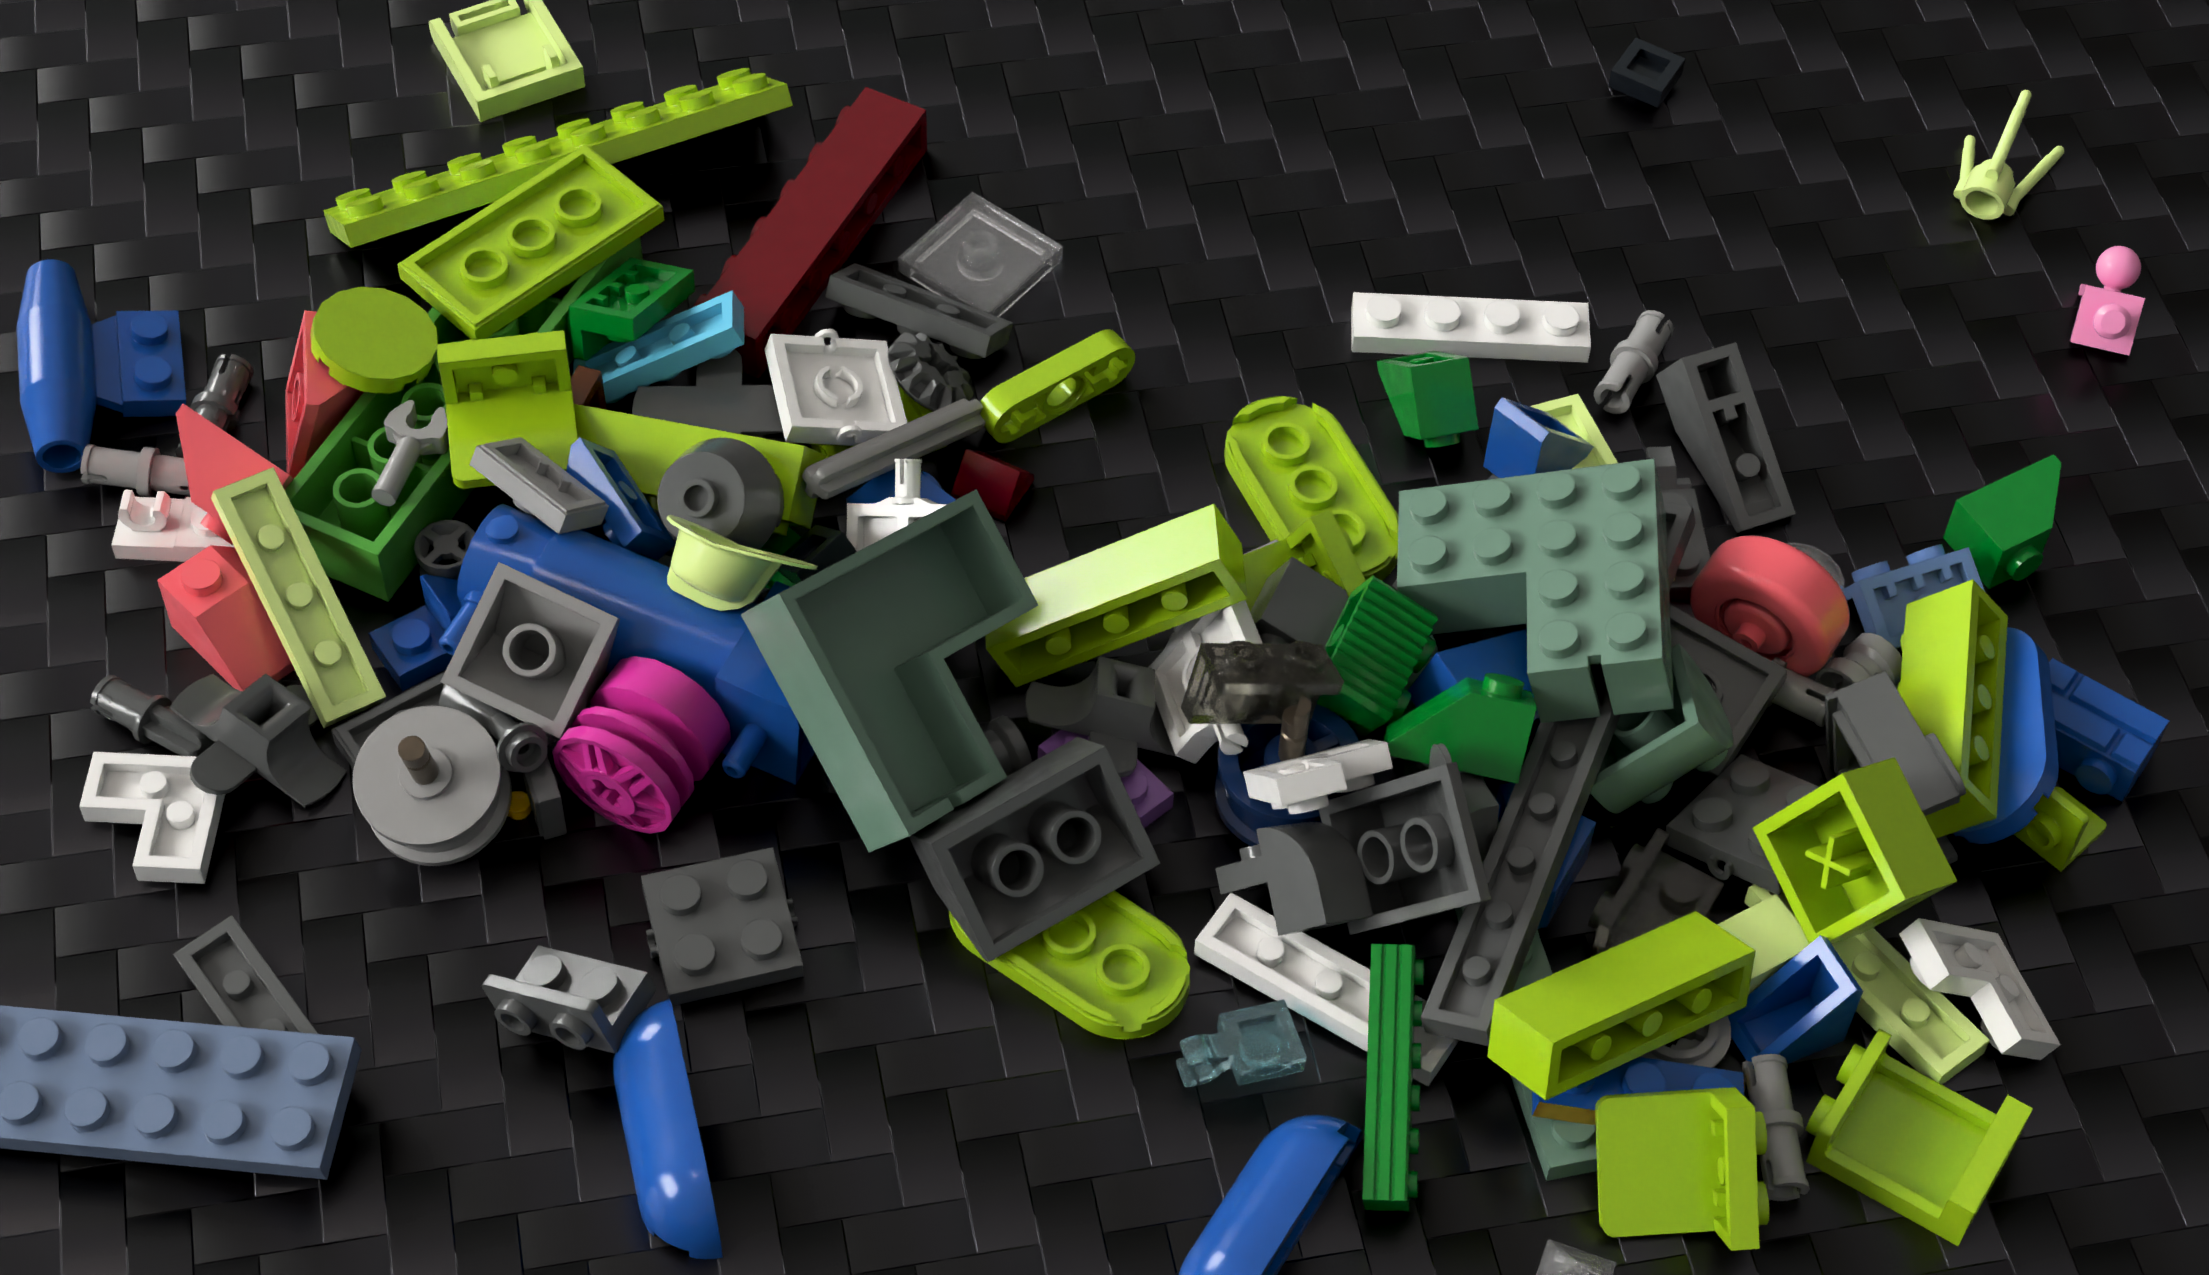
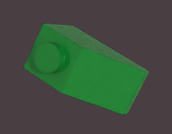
M1428 351L1377 361L1378 373L1404 436L1424 440L1426 448H1435L1460 443L1461 432L1479 429L1469 357Z
M2054 454L1965 495L1955 502L1943 539L1954 551L1969 547L1981 582L1988 589L2009 579L2019 581L2028 577L2043 561L2042 553L2053 527L2062 463Z
M1486 673L1483 681L1466 677L1386 727L1384 742L1388 743L1390 756L1429 764L1432 745L1443 743L1450 753L1452 762H1457L1459 771L1518 784L1537 708L1532 691L1523 690L1524 682L1507 675Z

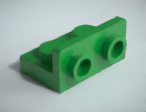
M632 257L569 305L567 330L572 338L573 357L587 361L611 341L630 342L639 339L645 332L695 292L694 270Z

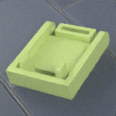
M489 0L450 13L449 17L455 35L454 38L451 37L441 18L428 22L436 47L480 122L585 87L583 66L542 0H523L528 12L524 15H521L520 7L516 0Z

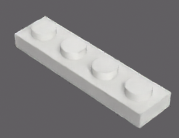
M1353 292L1351 306L1352 352L1412 355L1428 351H1438L1470 358L1588 363L1591 350L1588 303Z
M1230 892L1195 939L1194 954L1367 1052L1370 969L1303 932L1278 936L1273 915ZM1415 995V1001H1423L1424 1010L1427 1001ZM1423 1026L1414 1027V1043H1422L1421 1069H1413V1078L1429 1086L1460 1040L1425 1033Z

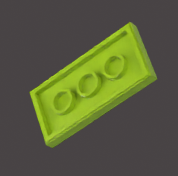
M584 144L398 263L400 279L470 339H486L664 221L663 206L587 144Z

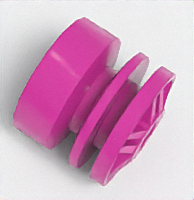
M633 656L619 660L590 700L591 708L582 709L571 727L567 729L558 741L552 753L555 768L563 781L586 805L604 818L629 830L652 834L667 829L695 790L694 782L703 779L729 743L731 733L730 724L721 707L702 686L681 671L658 660Z

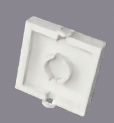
M834 329L820 330L815 336L770 334L764 351L785 442L856 446L907 423L896 377L889 365L886 341L839 338L837 331ZM824 338H831L830 345H825Z

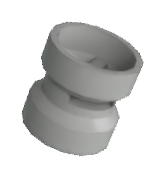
M1862 633L1845 648L1843 657L1834 658L1817 673L1815 681L1839 690L1886 671L1895 687H1897L1901 677L1902 657L1899 651L1882 636L1873 633Z

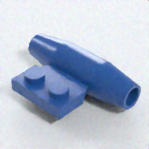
M48 259L39 261L28 269L16 327L20 405L36 461L43 469L55 473H68L81 468L84 449L87 444H90L96 404L121 412L123 417L176 416V412L183 403L186 405L178 310L116 311L115 316L91 324L79 282L72 266L60 260Z

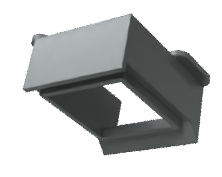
M1886 671L1825 695L1827 763L1829 767L1834 766L1837 776L1844 772L1895 757L1924 816L1958 803L1960 797L1966 794L1964 783L1934 733L1924 736ZM1947 835L1936 838L1948 863L1951 864L1958 861V854Z

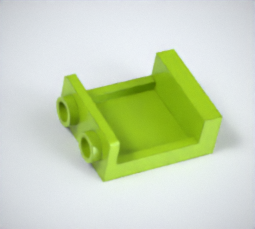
M1878 1029L1867 1049L1855 1043L1847 1055L1836 1077L1837 1081L1845 1085L1837 1099L1835 1100L1824 1094L1815 1108L1805 1129L1808 1133L1816 1136L1806 1162L1954 1245L1959 1246L2017 1143L2033 1108L2007 1095L1997 1114L1989 1111L1888 1056L1886 1048L1892 1035Z

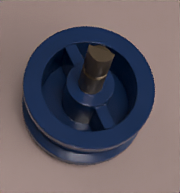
M1303 695L1300 696V699H1277L1262 702L1243 711L1240 714L1239 722L1248 740L1247 747L1241 746L1243 751L1236 755L1224 754L1220 746L1218 750L1215 802L1224 824L1237 838L1249 846L1259 844L1256 831L1258 828L1303 822L1322 823L1319 809L1299 814H1289L1288 808L1273 810L1271 803L1249 798L1243 772L1359 742L1353 729L1335 712L1310 702ZM1359 790L1344 793L1335 792L1327 794L1328 800L1341 797L1350 793H1354Z

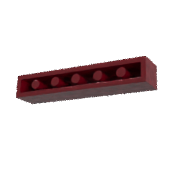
M865 87L851 106L846 105L841 110L835 128L826 140L815 144L810 152L806 166L797 178H791L786 182L778 203L768 216H762L757 220L749 241L739 254H733L728 258L722 269L720 279L708 294L704 293L696 300L693 307L733 290L744 306V345L735 348L742 357L743 373L757 379L762 376L768 367L764 350L770 334L792 335L828 286L830 275L839 271L927 151L926 109Z

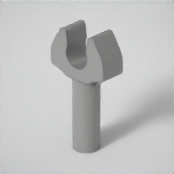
M413 400L404 402L388 414L384 421L387 440L394 443L396 447L371 492V496L376 502L384 506H393L420 455L445 454L449 447L448 425L443 407H439L435 411L428 426L420 429H414L417 422V413Z

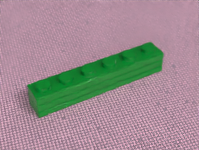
M1371 944L1362 1194L1365 1210L1409 1212V1198H1418V1171H1410L1411 1155H1419V1128H1411L1412 1112H1420L1421 1087L1420 1085H1413V1069H1421L1422 1043H1414V1027L1423 1026L1421 1021L1423 1001H1415L1416 985H1424V959H1416L1415 945Z

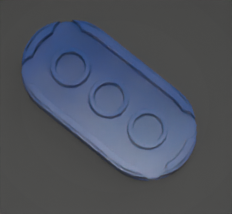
M2007 627L1997 818L1952 833L1956 837H1963L1967 842L1975 844L1997 842L2027 826L2038 814L2033 807L2039 802L2042 794L2049 799L2058 779L2059 763L2049 661L2044 651L2028 634Z

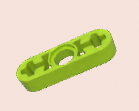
M1106 329L1091 335L991 389L980 401L983 405L980 415L985 421L984 428L999 443H1008L1120 383L1129 374L1135 363V352L1114 330Z

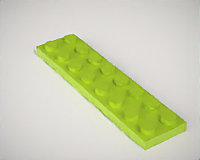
M749 68L732 70L717 76L719 85L698 91L697 85L678 87L664 93L665 102L646 108L642 101L621 105L610 111L612 119L591 125L588 118L571 121L556 128L558 136L537 142L535 136L511 140L502 145L504 153L483 160L480 153L457 157L447 162L448 171L427 177L426 172L422 170L398 176L391 180L392 189L371 195L369 188L344 193L335 198L337 206L323 210L330 233L350 248L495 202L584 144H587L610 164H614L791 107L793 103L787 83L768 78L765 73L751 74Z

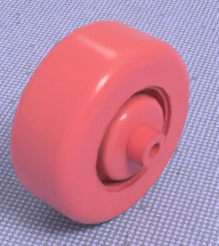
M1740 536L1722 543L1714 551L1693 582L1690 593L1692 612L1697 620L1770 661L1775 657L1782 659V661L1787 662L1786 668L1805 677L1817 673L1824 667L1849 626L1850 612L1846 597L1831 574L1801 550L1768 537Z

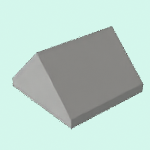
M498 562L440 682L521 721L534 723L541 727L543 731L561 739L603 683L620 619Z

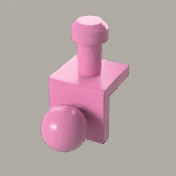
M2113 246L2106 249L2099 256L2096 263V274L2104 288L2086 284L2080 285L2078 295H2081L2082 298L2070 342L2130 356L2145 298L2121 293L2122 289L2133 285L2141 273L2140 259L2132 249L2125 246Z

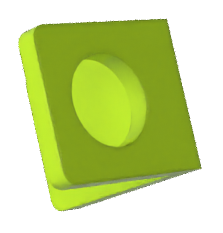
M2055 787L2049 799L2042 794L2039 802L2033 807L2038 814L2027 826L2014 835L2061 872L2104 833L2107 824L2063 788Z

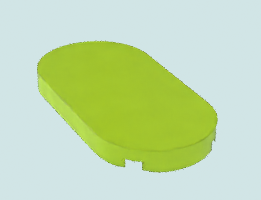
M1286 396L1263 398L1242 408L1233 419L1232 427L1227 431L1224 449L1225 464L1270 541L1286 539L1309 517L1331 509L1338 525L1348 533L1352 541L1354 557L1365 579L1367 580L1373 575L1381 581L1384 580L1397 564L1398 514L1338 420L1321 406L1312 403V408L1306 405L1297 404V398Z
M1115 890L990 962L982 958L949 911L950 923L956 937L971 953L1079 1026L1094 1034L1113 1039H1134L1153 1034L1171 1023L1186 1003L1190 989V965L1187 961V952L1181 938L1164 922Z

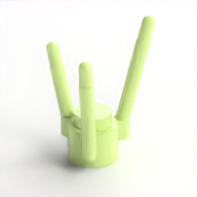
M2023 90L2020 93L1992 159L1985 160L1974 167L1976 139L1973 135H1968L1964 140L1960 179L1953 195L1960 199L1965 211L1976 218L1993 220L2000 217L2003 213L2007 216L2014 215L2020 200L2056 164L2065 152L2062 146H2056L2015 187L2013 171L2005 163V160L2032 94L2029 90Z

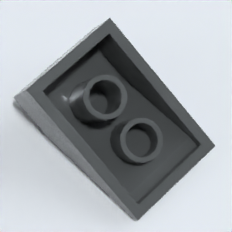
M1457 762L1447 763L1328 800L1329 805L1319 809L1322 823L1335 828L1352 845L1360 860L1365 876L1373 917L1347 923L1350 935L1444 913L1491 899Z

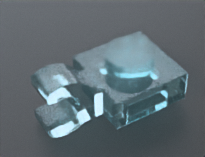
M1285 999L1219 1014L1217 1023L1218 1033L1194 1035L1181 1040L1179 1045L1184 1057L1176 1060V1066L1184 1087H1193L1210 1082L1228 1069H1232L1238 1086L1302 1072L1307 1056Z

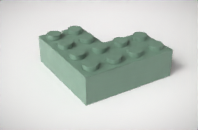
M1655 459L1399 491L1398 591L1438 616V620L1434 624L1430 635L1527 624V674L1541 723L1601 717L1600 703L1590 664L1599 663L1602 666L1614 715L1674 709L1666 510Z
M977 489L741 614L868 852L911 836L954 810V807L964 804L1007 778L944 658L1038 606Z

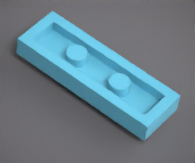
M733 290L656 323L636 341L612 342L604 346L587 361L574 359L573 374L578 365L601 371L606 404H615L623 400L628 394L637 391L638 386H649L658 381H669L688 368L709 359L725 357L735 348L744 345V306Z

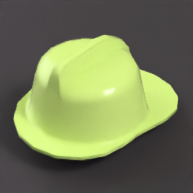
M668 515L666 518L671 524L679 528L671 566L667 575V584L673 591L706 608L728 611L741 609L754 602L782 564L817 570L818 566L811 563L740 545L712 530L680 517Z

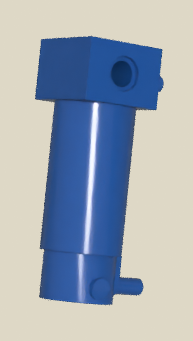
M500 504L492 509L474 534L464 556L457 586V595L461 603V609L439 639L443 651L449 655H454L498 562L620 619L605 673L610 674L619 660L638 656L655 659L669 665L702 686L719 704L730 724L731 740L721 752L726 755L722 762V768L727 775L733 778H743L749 768L753 766L794 785L797 784L815 751L741 616L742 613L755 607L757 604L752 602L741 609L728 611L706 608L673 591L669 587L667 575L670 567L581 529L558 534L537 517L505 504ZM775 581L763 602L790 588V586Z

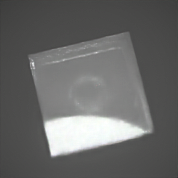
M972 192L898 257V271L933 293L1000 317L1063 260V246Z

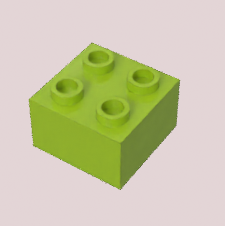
M1895 757L1844 772L1753 827L1755 835L1809 944L1820 935L1827 937L1830 943L1834 944L1865 933L1957 882Z

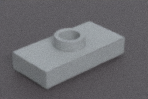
M522 437L476 446L469 464L513 498V503L517 508L528 514L535 515L558 534L602 525L609 507L603 499Z

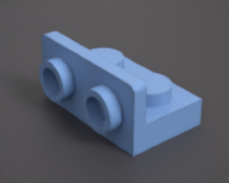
M1939 544L1906 556L1909 565L1891 571L1888 562L1883 561L1852 572L1851 575L1854 583L1842 589L1847 603L1854 601L1865 633L1882 636L1897 650L1901 649L1900 639L1904 633L1906 604L1972 579L1984 590L1969 547L1945 554L1943 545Z

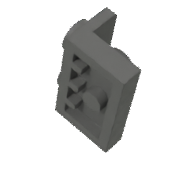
M539 945L515 980L489 974L481 985L496 1009L494 1012L496 1019L508 1030L523 1036L533 1032L556 1038L564 1045L576 1050H583L587 1046L614 1054L618 1051L621 1040L630 1023L645 1009L657 990L646 971Z

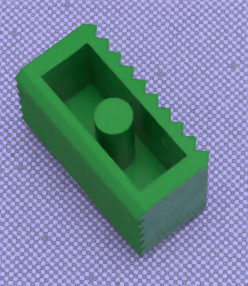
M1372 575L1351 592L1301 695L1307 697L1310 702L1335 712L1361 736L1369 735L1385 723L1387 725L1393 723L1402 716L1410 702L1411 693L1404 689L1408 683V678L1412 673L1416 674L1424 667L1435 649L1436 640L1429 637V635L1433 631V626L1437 622L1438 616Z

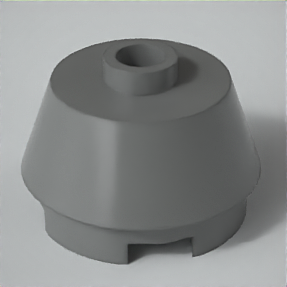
M712 438L699 442L687 449L667 469L658 489L657 502L659 514L675 544L679 528L666 519L668 515L691 521L740 545L759 550L769 540L775 527L779 526L783 516V489L780 479L775 474L772 466L757 449L743 441L732 438Z

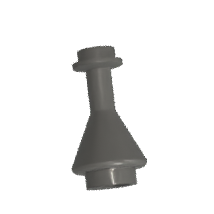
M444 684L439 706L453 708L468 714L478 721L487 730L489 735H493L498 741L497 759L505 769L511 772L526 773L537 769L544 762L547 756L548 739L541 727L529 722L518 724L511 715Z

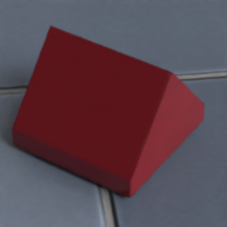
M966 449L951 496L957 500L977 489L989 514L1006 522L1033 483L1034 474L981 451Z

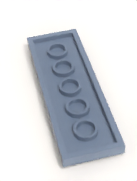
M0 1005V1148L327 1180L362 1049L355 1037Z

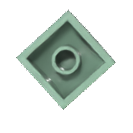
M1680 643L1671 648L1674 709L1621 714L1590 792L1604 808L1612 813L1619 814L1640 801L1645 804H1652L1661 800L1670 791L1675 780L1694 769L1702 772L1714 769L1725 759L1728 749L1733 746L1732 730L1717 695L1698 665Z

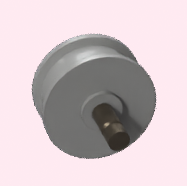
M443 706L411 708L384 721L369 735L362 745L353 769V791L356 803L379 841L397 857L424 866L454 864L470 858L484 849L497 836L507 819L512 800V785L508 770L497 759V747L487 730L468 714Z

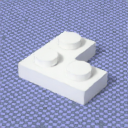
M1367 739L1247 770L1243 774L1249 798L1271 803L1273 810L1288 808L1289 814H1299L1328 806L1327 794L1350 792L1374 785L1373 774L1393 769L1388 743Z
M93 752L79 806L84 820L88 822L142 824L132 865L138 881L205 884L225 794H209L194 785L190 778V768L196 756Z
M1921 918L1915 920L1899 933L1911 955V969L1919 981L1931 991L1970 997L1982 1018L1980 1025L1983 1034L1990 1040L1989 1043L2000 1051L2001 1054L2042 1060L2061 1045L1998 933Z

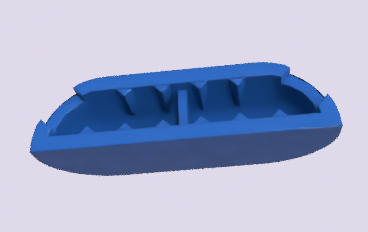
M667 999L646 1008L634 1018L624 1033L613 1060L615 1089L639 1210L650 1234L653 1236L656 1234L668 1244L689 1251V1257L695 1259L723 1258L712 1190L671 1000Z
M1327 1115L1296 1117L1273 1129L1264 1137L1187 1254L1178 1275H1277L1362 1141L1363 1130L1342 1119Z

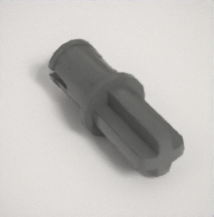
M115 675L104 677L92 693L90 703L93 706L91 710L127 727L132 731L134 739L143 744H150L154 741L180 756L196 757L214 744L213 740L170 710L169 707L172 702L163 695L151 696L134 688L131 684Z

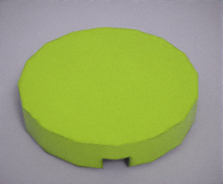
M356 287L335 293L321 303L313 318L310 333L311 352L318 363L321 358L322 362L330 368L329 375L343 385L370 393L389 394L403 390L406 383L413 382L416 379L417 383L427 377L435 361L436 344H438L436 326L427 312L410 298L385 288Z

